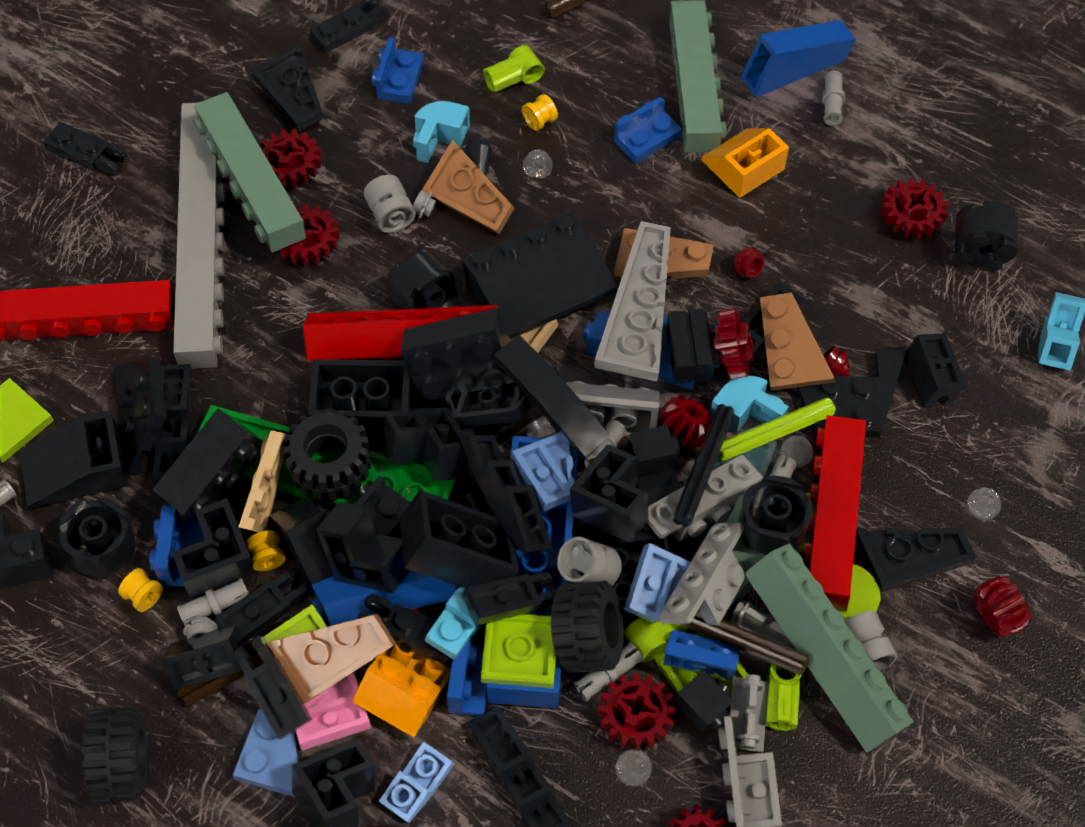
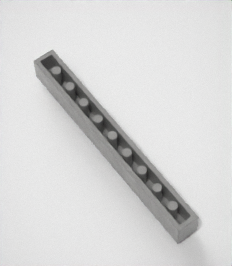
M183 103L181 111L173 353L177 365L191 364V369L217 367L218 355L223 354L222 336H218V328H223L222 309H218L219 302L224 301L223 284L219 283V276H224L223 258H219V251L225 250L224 234L220 232V226H225L224 208H220V202H225L224 184H221V178L224 177L217 165V160H219L217 155L211 156L207 149L205 134L200 136L194 125L193 118L197 117L194 105L197 103Z

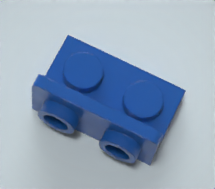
M389 37L386 47H382L380 50L379 68H375L372 74V86H376L377 98L411 104L424 63V53L396 49L395 38Z
M662 97L652 102H646L640 109L629 115L622 116L615 123L614 142L635 164L677 140L682 135V129L664 111L665 100Z
M673 630L667 643L663 665L700 673L704 669L709 676L733 681L740 649L718 640Z
M472 636L458 657L452 662L447 703L449 713L480 716L485 712L487 683H481L484 647L472 645Z

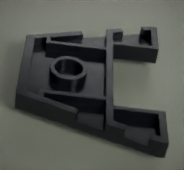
M877 349L875 353L876 377L834 376L836 381L834 383L797 387L802 407L824 398H830L836 408L833 416L866 420L865 437L880 438L906 352L899 349ZM826 419L810 425L815 436H817L818 427L824 428Z

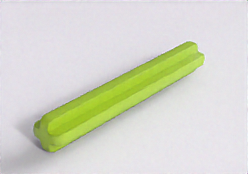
M824 398L724 440L718 456L721 460L726 461L824 420L826 415L833 416L835 414V405L830 398Z

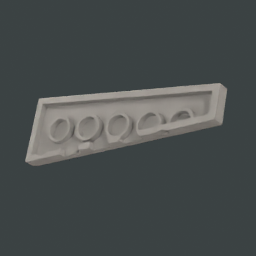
M640 222L595 357L594 368L658 381L671 227Z

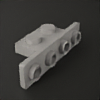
M740 455L711 472L690 526L676 525L673 521L674 512L684 487L648 506L649 520L647 524L659 538H664L669 534H672L678 542L689 536L696 538L710 524L714 522L719 524L729 518L733 511L731 508L737 496L748 490L750 486L761 482L763 477L744 455Z
M719 523L712 526L659 615L662 624L690 623L698 610L707 625L720 624L746 577L732 551L744 531L742 523Z
M724 716L725 727L718 728L721 750L728 749L729 763L722 764L725 786L732 785L733 800H727L729 823L736 822V827H782L773 752L737 756L732 717Z

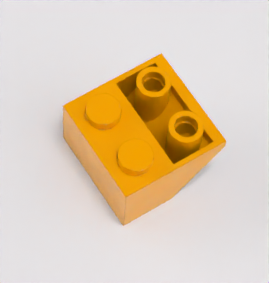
M770 128L745 129L703 155L701 161L741 198L785 170L789 146Z
M394 645L380 654L367 669L352 702L410 736L415 737L450 680L451 669L439 661Z

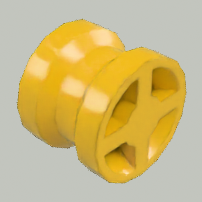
M545 94L538 96L534 103L528 102L522 106V113L527 124L535 131L542 129L544 123H552L558 118V112L553 101Z
M262 531L247 539L246 546L248 552L253 554L251 560L254 570L269 571L281 566L285 562L286 557L284 551L278 546L280 538L276 531Z
M142 568L130 572L121 582L118 589V594L125 600H131L133 607L138 612L150 609L163 592L162 584L156 580L151 581L148 573Z

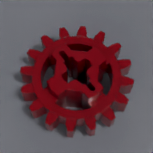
M282 129L280 136L271 133L270 141H261V150L283 187L287 183H291L292 187L296 188L297 181L301 180L304 184H307L308 175L311 177L317 176L316 169L321 168L320 147H317L315 138L309 140L307 132L299 136L297 129H293L291 134H287L285 129Z
M909 178L908 184H904V182L899 180L896 187L889 186L881 204L883 206L881 215L887 216L885 220L886 225H895L893 232L896 233L903 230L904 237L908 238L910 233H915L916 238L920 239L922 233L931 237L934 230H941L948 215L946 210L949 203L948 201H942L944 192H935V184L927 187L925 186L924 179L919 184H916L913 178Z
M304 204L303 210H298L295 206L303 220L306 239L278 251H280L282 259L291 257V262L294 265L298 260H303L304 266H308L309 260L312 259L319 264L320 256L323 255L329 258L331 257L330 249H337L338 247L337 240L340 239L337 220L336 218H331L329 210L321 213L319 205H316L313 210L309 209L308 204Z
M737 308L719 311L718 320L720 325L714 328L715 350L719 351L720 365L727 367L731 380L748 377L750 370L748 362L753 360L754 350L748 323L740 321V314L737 312Z
M638 672L634 673L633 680L628 681L624 674L620 675V685L618 686L610 682L608 684L609 694H601L600 702L603 705L598 707V716L604 718L601 721V730L611 729L608 740L612 742L620 738L621 749H625L628 743L634 745L635 752H639L642 743H646L650 750L654 749V739L657 738L659 741L664 742L667 736L665 730L672 731L674 721L670 718L675 717L676 707L669 706L673 701L672 693L663 695L665 684L661 682L654 686L652 684V675H649L645 681L640 680ZM650 697L656 701L659 707L653 705ZM636 708L642 710L638 713V716L632 714ZM615 716L621 718L623 727L617 722Z

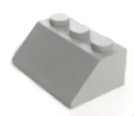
M581 381L566 382L603 428L606 427L607 422L612 420L623 424L626 430L623 435L656 428L659 411V391H653L645 387L632 389L618 387L613 384L602 386L586 384Z

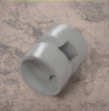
M382 175L369 182L363 192L370 210L373 211V216L383 232L392 233L400 231L409 226L414 220L415 210L406 196L400 180L396 176Z
M582 537L571 538L565 542L557 558L560 574L566 580L574 583L606 580L609 584L614 585L622 569L620 556L612 547Z
M862 612L844 621L854 637L862 643L866 654L879 671L897 660L898 655L890 639L881 635L885 629L877 612Z

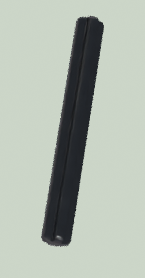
M720 404L716 408L674 512L673 521L676 525L688 527L692 524L733 419L734 409L732 406Z

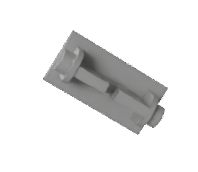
M745 600L738 603L730 623L796 650L774 617Z
M746 675V679L734 677L731 699L734 702L731 704L730 714L734 726L736 749L763 753L768 681H760V676Z

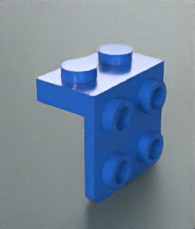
M162 506L160 519L156 518L154 523V536L157 539L156 549H152L150 552V569L155 571L162 586H184L172 552L205 539L198 522L181 521L177 509L173 506Z

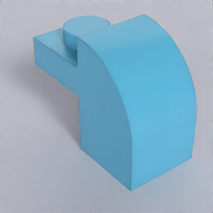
M437 101L427 104L416 113V133L413 139V147L416 148L417 161L429 163L438 142L450 144L453 139L461 147L470 126L469 106L449 101Z
M1055 292L1040 335L1038 348L1039 364L1071 371L1080 344L1079 330L1085 314L1084 298Z
M756 376L733 379L721 389L712 401L711 418H713L718 405L732 406L734 413L729 429L737 434L750 416L762 423H766L787 414L789 406L785 405L777 396L765 393L767 380Z
M459 587L446 604L445 610L425 638V642L453 660L458 657L471 636L473 640L483 624L475 626L462 598L464 587Z

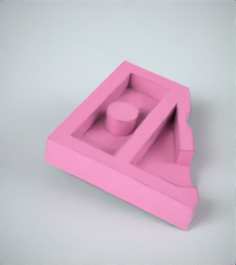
M354 672L309 702L304 703L313 720L296 730L302 751L371 729L366 710L352 702L359 688Z

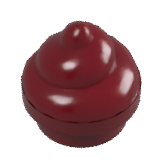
M747 247L739 250L734 255L735 271L744 278H755L764 269L765 259L761 252L755 248Z
M833 346L823 354L833 376H850L848 371L849 362L847 361L848 355L843 349L838 350Z

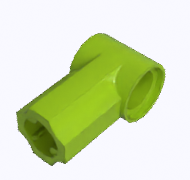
M523 45L514 49L508 59L483 69V77L489 90L497 92L520 81H523L525 84L534 83L542 77L545 68L532 49L527 45Z
M640 617L624 630V637L628 643L631 642L635 645V652L639 650L643 657V662L647 663L655 659L656 654L666 649L671 631L676 630L685 633L690 628L681 624H662L661 621L652 623Z
M773 663L766 679L768 681L765 726L776 731L796 730L798 725L800 678L802 675H798ZM776 672H788L792 679L783 680L778 677Z

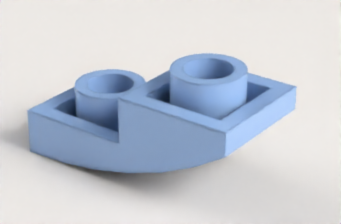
M423 742L404 771H399L379 802L410 823L434 794L455 763Z

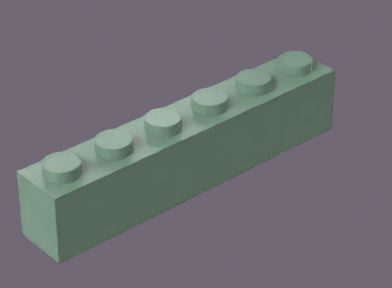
M705 0L671 1L669 25L684 153L710 152L720 146L721 139H726V122H721L720 116H723V100L718 99L717 94H720V77H715L714 72H717V55H712L711 51L714 50L715 44L714 33H709V29L712 26L711 12H706Z
M228 92L195 104L197 117L193 118L196 130L200 136L205 134L207 138L205 143L210 155H217L219 159L217 160V165L224 178L229 176L231 191L236 199H242L243 204L241 206L247 220H254L256 224L254 230L260 243L266 242L273 253L306 239L304 224L300 214Z
M790 543L771 551L744 573L795 649L809 656L808 668L866 753L914 722L909 716L905 705L895 696L886 683L884 675L870 660L862 643L854 637L845 624L841 613L834 608L825 595L821 584L814 579L804 565L802 557L793 549Z

